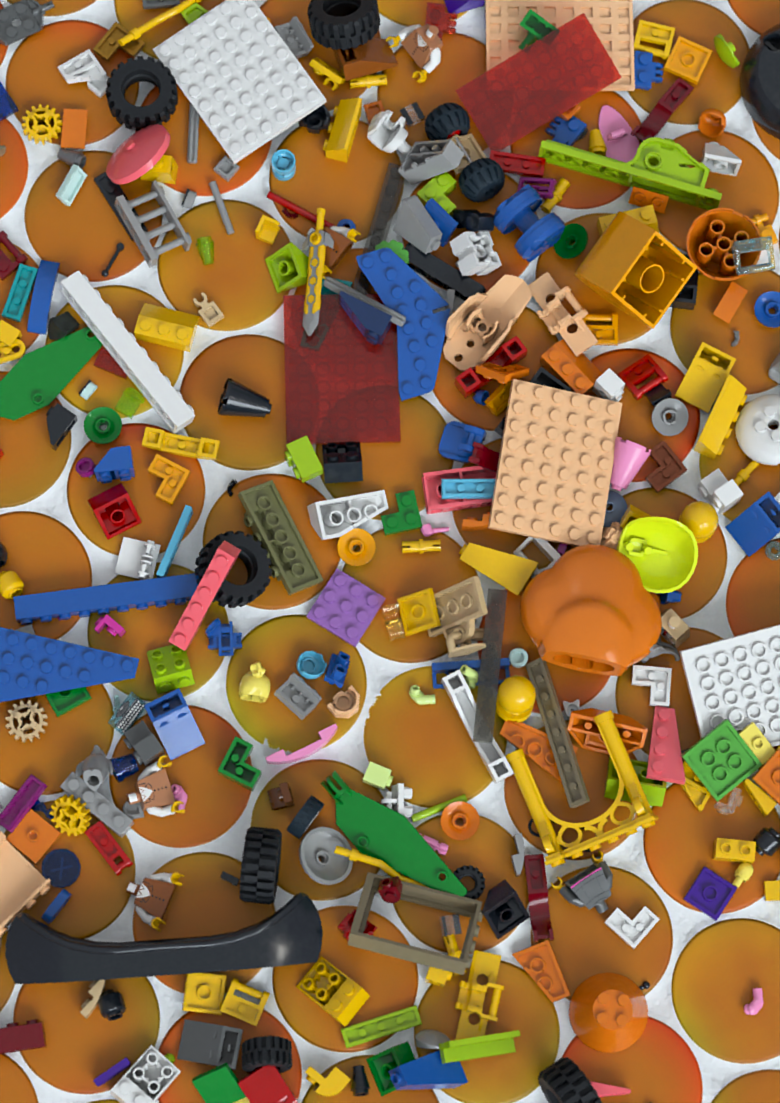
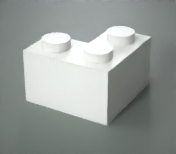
M719 468L700 480L698 484L700 494L708 498L709 504L719 515H722L738 504L743 496V492L734 480L728 481Z

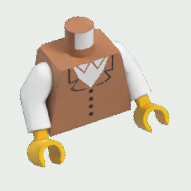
M410 25L400 31L398 36H391L386 39V42L391 39L394 40V44L390 48L397 47L399 41L402 40L401 44L422 70L415 71L412 75L413 78H417L420 75V79L417 81L419 83L425 82L426 74H430L441 61L443 42L437 35L439 29L435 25Z
M168 755L161 756L158 761L146 767L138 776V781L135 783L136 791L127 794L129 805L140 802L142 811H147L149 814L158 817L172 815L175 812L185 813L184 809H178L179 805L184 804V802H175L166 769H162V767L172 765V762L164 763V758L168 757Z

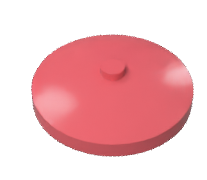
M153 124L132 134L111 156L106 168V174L113 183L121 185L132 182L148 172L166 152L170 143L169 132L164 126Z

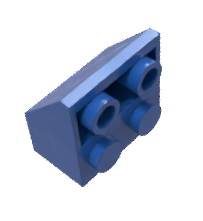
M130 446L110 448L94 468L97 482L101 481V483L105 484L111 483L115 479L128 481L131 480V477H135L133 454Z

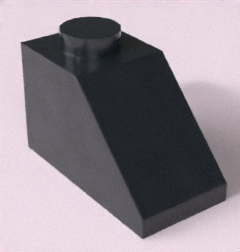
M58 403L55 407L52 406L46 414L50 443L55 451L78 421L75 414Z

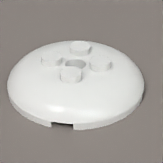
M767 394L753 399L744 406L736 421L735 434L741 450L750 459L764 465L774 466L780 464V394ZM771 425H777L778 428L772 430L769 427Z

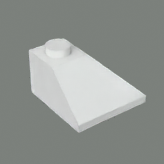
M717 142L705 143L701 162L710 169L709 172L737 176L742 160L725 146Z

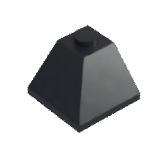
M503 880L489 890L482 913L496 938L499 939L530 916L518 894L506 880Z

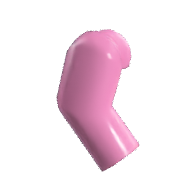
M173 784L171 789L175 800L184 802V804L179 805L178 809L185 810L188 796L180 785Z
M762 988L752 989L753 1001L744 1006L745 1014L755 1015L763 1007Z

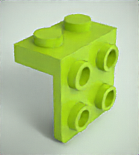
M172 644L147 652L157 694L195 684L186 651Z

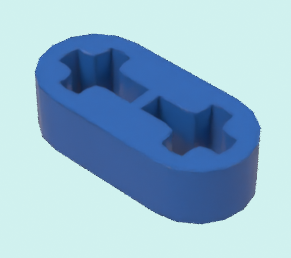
M63 889L46 909L41 919L50 924L69 901L72 894Z

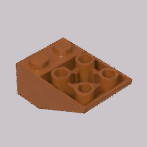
M372 38L367 40L366 44L358 45L354 49L334 50L335 58L345 81L398 66V62L386 39Z

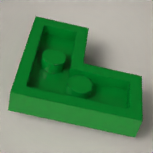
M414 490L395 494L399 512L381 516L385 536L422 528Z

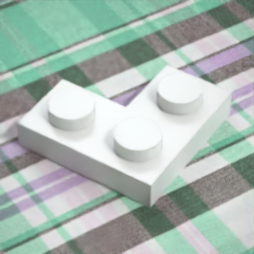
M632 666L631 685L650 687L649 706L669 707L672 668Z
M646 906L633 920L616 908L604 924L634 949L660 919Z

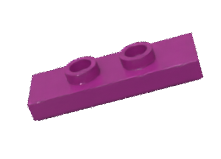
M31 774L1 812L0 825L12 833L48 786Z

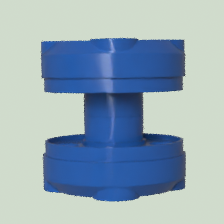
M529 184L502 202L497 207L493 220L494 226L502 234H508L516 228L522 232L523 235L516 242L515 249L528 263L556 244L566 227L563 220L554 212L539 219L535 212L542 204L543 199L536 189L532 188Z

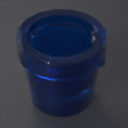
M132 753L109 759L113 765V775L118 783L139 772L137 762Z

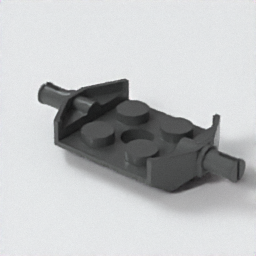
M21 0L1 9L0 44L7 46L43 30L45 11L55 8L52 0L45 4H39L35 0ZM16 19L22 21V24L18 27L12 25V22Z

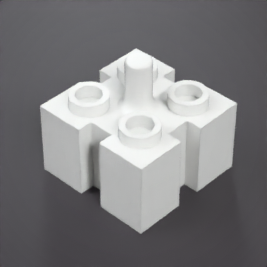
M463 232L449 242L453 254L459 258L456 262V267L459 268L462 276H472L475 273L477 275H488L502 266L497 252L493 251L492 246L494 243L489 232H478L476 234L475 232Z

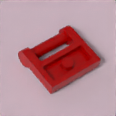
M649 354L617 374L637 401L642 398L643 394L661 382L665 383L668 381L665 372ZM653 374L657 375V377L639 389L635 387Z

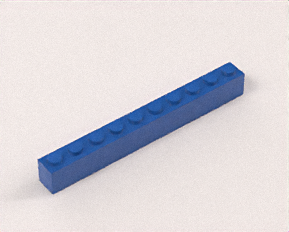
M192 573L14 596L16 621L21 623V625H29L33 623L32 621L50 622L52 618L58 617L60 620L71 619V616L79 615V617H89L91 613L106 615L110 613L109 611L114 610L121 613L129 611L130 608L144 610L148 609V606L156 605L158 608L166 607L168 603L183 605L186 604V601L191 600L198 587L196 580L199 576Z

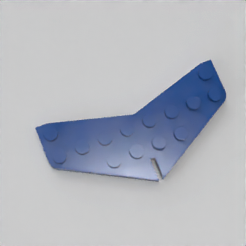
M382 248L356 256L360 270L366 276L384 305L406 317V322L403 326L397 325L398 393L401 401L430 393L435 387L445 338L446 323L450 313V309L434 314L433 310L449 306V304L390 248Z

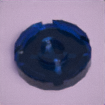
M68 849L52 850L45 856L42 862V874L46 879L49 878L53 887H69L80 876V861Z

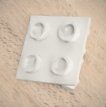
M123 537L114 574L141 580L153 579L161 545L154 544L155 542L151 540L145 542Z

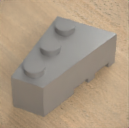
M451 139L415 142L398 172L413 185L455 169L461 163L465 153Z

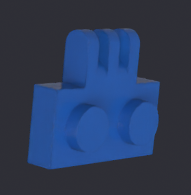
M634 51L635 88L649 90L651 89V82H663L662 77H656L663 76L662 70H656L663 69V64L652 62L653 53Z
M555 116L553 120L556 123L551 122L549 124L551 128L547 127L545 132L554 137L552 141L573 146L587 127V124L575 116L568 121Z

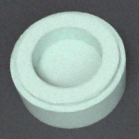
M522 648L513 649L508 657L510 664L515 668L525 666L528 661L527 652Z

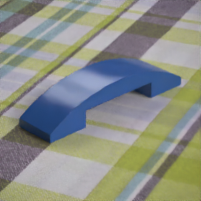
M45 260L40 262L31 300L27 332L42 335L47 333L50 306L60 263Z

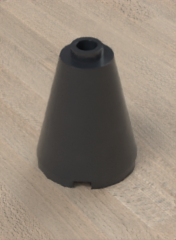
M227 378L223 387L224 392L221 394L219 401V415L265 417L266 414H270L272 404L269 403L268 398L231 378Z

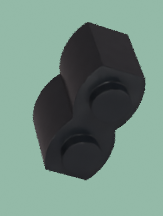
M468 209L453 211L452 218L458 223L456 228H466L472 232H490L494 230V215L491 213H481L478 210Z

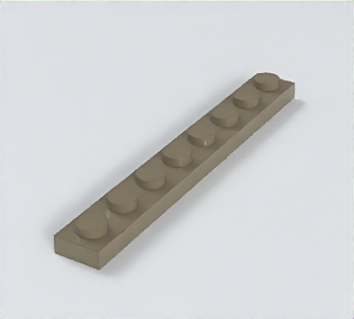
M539 658L525 666L530 681L535 687L536 701L570 808H576L590 802L547 663Z

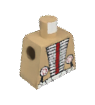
M669 608L661 613V635L677 649L690 637V628Z

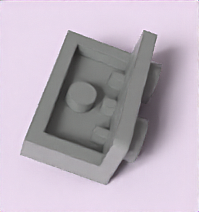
M297 16L293 17L289 23L274 27L296 59L307 56L312 50V40L308 37Z
M292 673L289 679L274 693L301 720L312 712L322 699L316 690L307 685L303 678L295 673Z

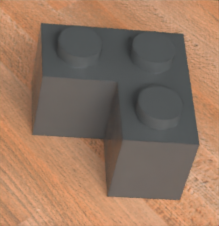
M143 720L124 732L126 738L123 741L129 750L131 748L134 749L133 755L139 765L144 764L145 767H148L165 755L164 749Z

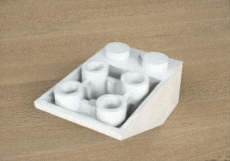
M151 1045L111 1089L110 1094L120 1103H155L181 1071Z

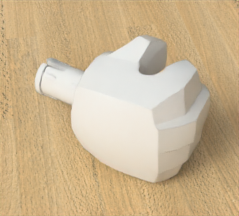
M390 110L374 115L368 127V139L384 152L392 153L398 149L406 157L412 148L405 141L409 134L404 128L406 119L401 116L397 122H391L390 117L393 112Z

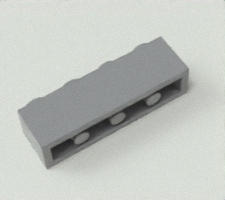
M73 771L60 786L69 796L73 794L74 799L80 797V803L86 802L85 809H90L92 815L119 837L123 838L134 825V821L99 792L93 791L85 784L83 779L76 777Z

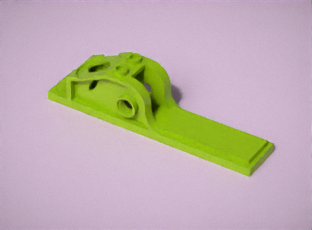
M652 137L644 140L639 145L635 157L629 162H622L548 139L546 141L542 140L538 157L546 158L545 162L627 187L633 188V186L664 194L669 196L671 200L708 211L718 208L722 193H719L718 190L705 188L710 169L702 162L696 161L687 153L688 151L669 138Z

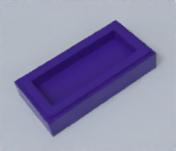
M126 1057L95 1078L93 1081L96 1086H102L131 1066L130 1061Z

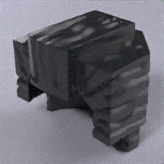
M323 104L299 120V126L307 127L308 132L319 134L320 129L328 131L331 122L330 113Z

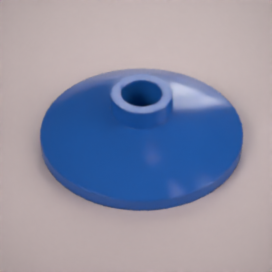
M765 292L755 302V316L764 326L770 328L780 327V292ZM769 309L775 310V314H770Z

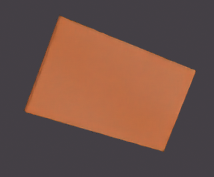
M63 109L61 148L85 149L88 110Z

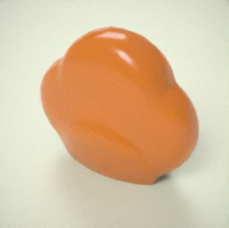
M589 544L568 550L555 562L552 568L537 574L529 582L520 601V617L523 627L537 646L541 659L577 671L621 676L629 666L641 661L651 652L650 648L658 642L661 634L662 618L660 608L652 594L644 588L638 569L624 554L604 545Z

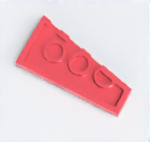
M655 706L646 778L685 785L686 781L683 761L680 756L682 754L675 709Z

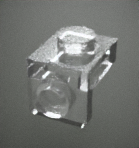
M735 787L731 791L727 805L716 802L714 808L718 809L717 812L724 815L734 813L736 806L740 807L743 796L740 794L742 790Z

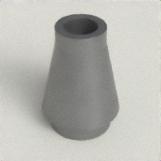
M63 148L59 150L57 155L58 159L64 161L72 167L74 164L78 165L81 169L85 166L87 159L83 152Z

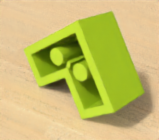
M448 172L442 173L430 180L417 193V197L424 207L427 201L433 198L453 217V211L456 210L457 206L447 196L456 189L457 181Z
M307 435L286 444L285 460L289 467H293L292 470L296 479L300 478L302 483L323 474L321 463Z

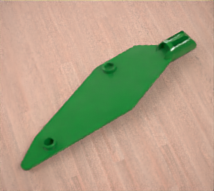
M88 326L25 354L0 381V417L15 421L50 405L103 346L95 335L91 338L88 337L89 333H93Z
M336 771L332 772V776L329 775L326 781L321 782V785L336 801V824L360 853L383 860L395 871L431 889L458 896H465L467 894L465 886L404 815L350 789ZM441 873L446 875L445 880L440 877Z

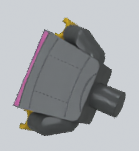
M598 851L601 858L596 859L592 854L591 860L593 864L564 882L566 886H563V881L560 877H556L560 881L559 886L553 885L552 882L551 885L555 890H559V893L569 903L579 908L585 906L588 910L595 907L598 913H603L609 908L605 899L611 896L610 889L612 888L613 874L606 861H603L604 855L602 851Z

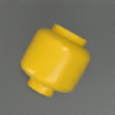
M14 571L1 572L0 594L5 599H13L14 596H20L23 592L24 583L18 574Z

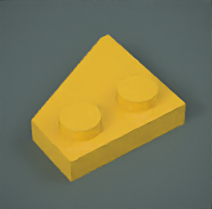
M684 761L683 768L686 782L685 785H680L697 810L702 812L711 794Z

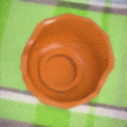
M707 108L699 117L698 129L702 134L709 138H717L723 133L726 127L724 113L715 108Z

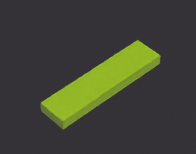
M414 1005L340 1030L347 1049L422 1025L417 1006Z

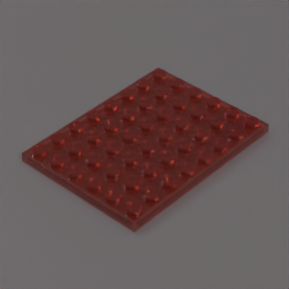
M339 294L321 295L319 324L312 335L308 336L302 325L306 295L283 296L287 444L306 435L311 445L337 444L349 441L356 443H400L397 325L393 322L391 323V327L381 345L378 343L376 345L371 344L340 306ZM364 294L384 305L378 294Z

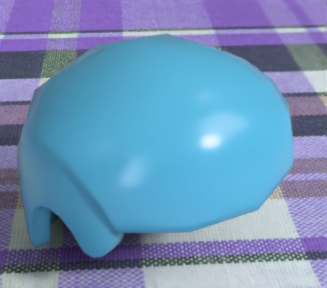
M305 651L299 655L296 667L299 674L304 678L317 679L325 672L327 663L324 661L322 654L315 651Z

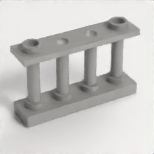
M156 180L152 182L151 192L130 201L121 195L116 197L114 204L149 268L157 264L160 254L180 245L187 252L192 242L189 233H185L168 203L163 187L159 186ZM154 198L160 206L140 216H135L132 212L133 207ZM162 214L166 216L169 222L149 232L143 231L141 228V223ZM173 229L177 239L157 248L152 247L149 242L151 238Z

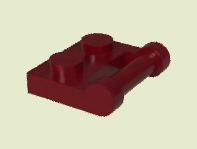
M5 231L0 232V243L4 244L16 258V261L12 263L0 249V279L2 281L16 271L20 263L24 264L28 260L27 256L21 254L7 238L8 235Z

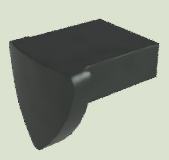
M68 311L57 317H52L48 324L49 339H61L77 330L80 324Z

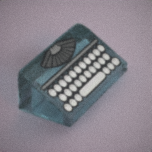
M131 692L108 721V724L125 736L124 732L129 730L142 714L146 703Z

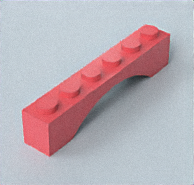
M225 540L219 546L168 642L186 651L198 632L213 599L241 552L239 548Z

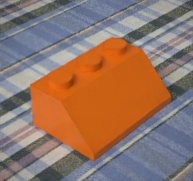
M564 339L555 343L540 358V363L547 371L570 387L571 392L587 395L593 390L595 381L602 375L601 371L583 353L576 357Z

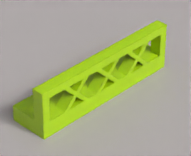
M520 1030L440 1043L439 1050L442 1064L516 1052L513 1038L520 1036Z

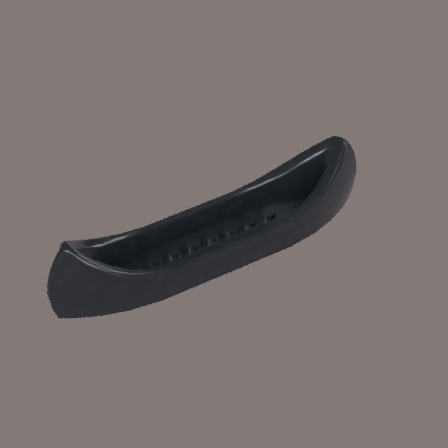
M303 892L297 893L269 917L234 932L212 936L131 942H99L72 937L45 925L28 913L22 912L16 915L8 931L5 956L9 973L15 984L77 982L230 971L317 962L321 951L323 930L321 919L314 903Z

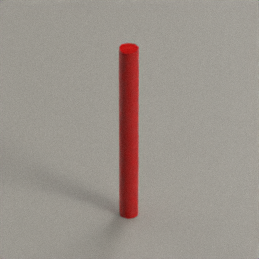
M269 191L268 199L316 223L317 215ZM324 220V227L330 228L332 226H335L334 224Z

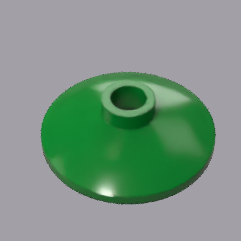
M576 223L566 225L561 238L554 244L555 252L564 259H572L579 256L585 250L588 243L586 229Z
M108 407L93 409L84 420V431L87 437L97 444L113 442L118 438L122 430L120 416L116 411ZM104 424L107 426V428L105 430H101L100 426Z

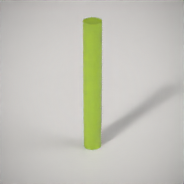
M463 794L412 814V822L439 813L453 802H467V798Z

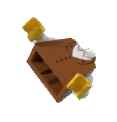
M340 226L324 227L323 231L329 233L333 238L334 247L332 249L326 246L323 279H326L324 277L325 273L330 272L332 274L335 267L354 243L357 242L354 238L358 234L361 235L360 232ZM312 227L307 235H310L312 231H316V228Z
M177 872L173 874L158 873L144 878L141 885L132 881L129 883L126 892L136 896L134 905H136L137 914L143 922L152 926L158 932H161L158 928L159 924H166L163 921V917L174 894L176 885L182 886V883L178 882V878L184 877L183 874Z

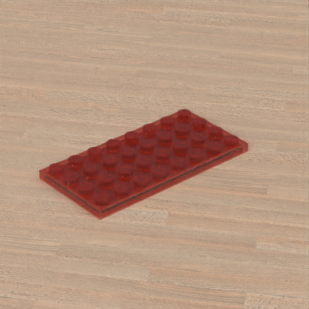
M582 13L455 91L490 150L501 151L622 77L587 17Z

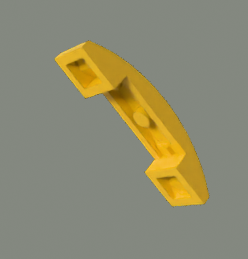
M150 427L145 428L142 446L154 450L208 460H216L220 445L219 440L182 436Z

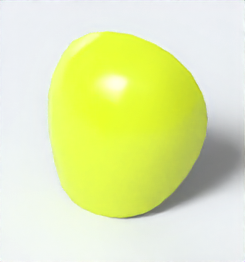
M643 517L632 520L622 530L617 545V551L628 557L638 569L643 586L648 592L669 593L680 589L689 581L697 565L698 546L693 532L686 525L674 519Z

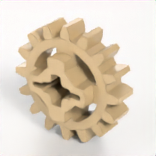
M28 700L27 704L20 701V706L13 704L15 709L13 711L8 710L11 716L5 717L6 721L10 722L5 725L7 729L11 728L9 734H16L15 740L21 737L23 743L26 742V739H29L32 743L33 737L40 739L39 733L45 734L43 726H48V723L44 721L48 718L47 714L42 715L45 711L44 708L38 709L39 704L36 702L32 705L31 700ZM28 709L27 712L20 713V711ZM36 713L39 715V724L35 722ZM29 718L31 723H26L24 726L23 719L27 720ZM14 719H16V721H18L19 724L17 730L14 727ZM34 730L32 733L25 734L26 731Z

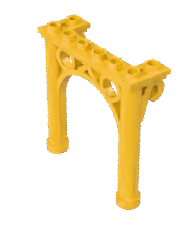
M612 710L595 716L594 721L617 771L619 790L611 807L593 820L572 823L554 816L544 803L523 749L505 755L548 854L545 857V865L556 867L566 863L565 859L572 856V859L583 856L582 851L590 849L591 852L601 848V843L608 841V844L620 840L618 836L626 834V836L637 833V828H649L655 825V820L659 819L652 812L613 720L615 717ZM625 788L632 805L627 802H621ZM618 806H626L630 809L631 814L628 819L618 821L615 818L614 813ZM610 816L611 821L620 826L604 833V825L609 821L607 817ZM550 820L559 825H562L561 829L558 832V836L556 835ZM568 827L578 832L577 840L571 843L564 842L562 837ZM584 827L585 831H593L596 837L580 843L583 839V831L580 828ZM561 845L564 846V847H568V848L565 849V850H562Z

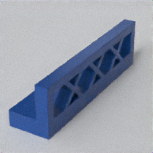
M509 658L432 663L431 665L433 689L444 688L443 684H437L436 674L444 673L449 675V673L459 670L462 665H467L476 671H483L488 675L484 681H478L476 686L501 685L504 680H497L492 675L498 669H505V677H510Z

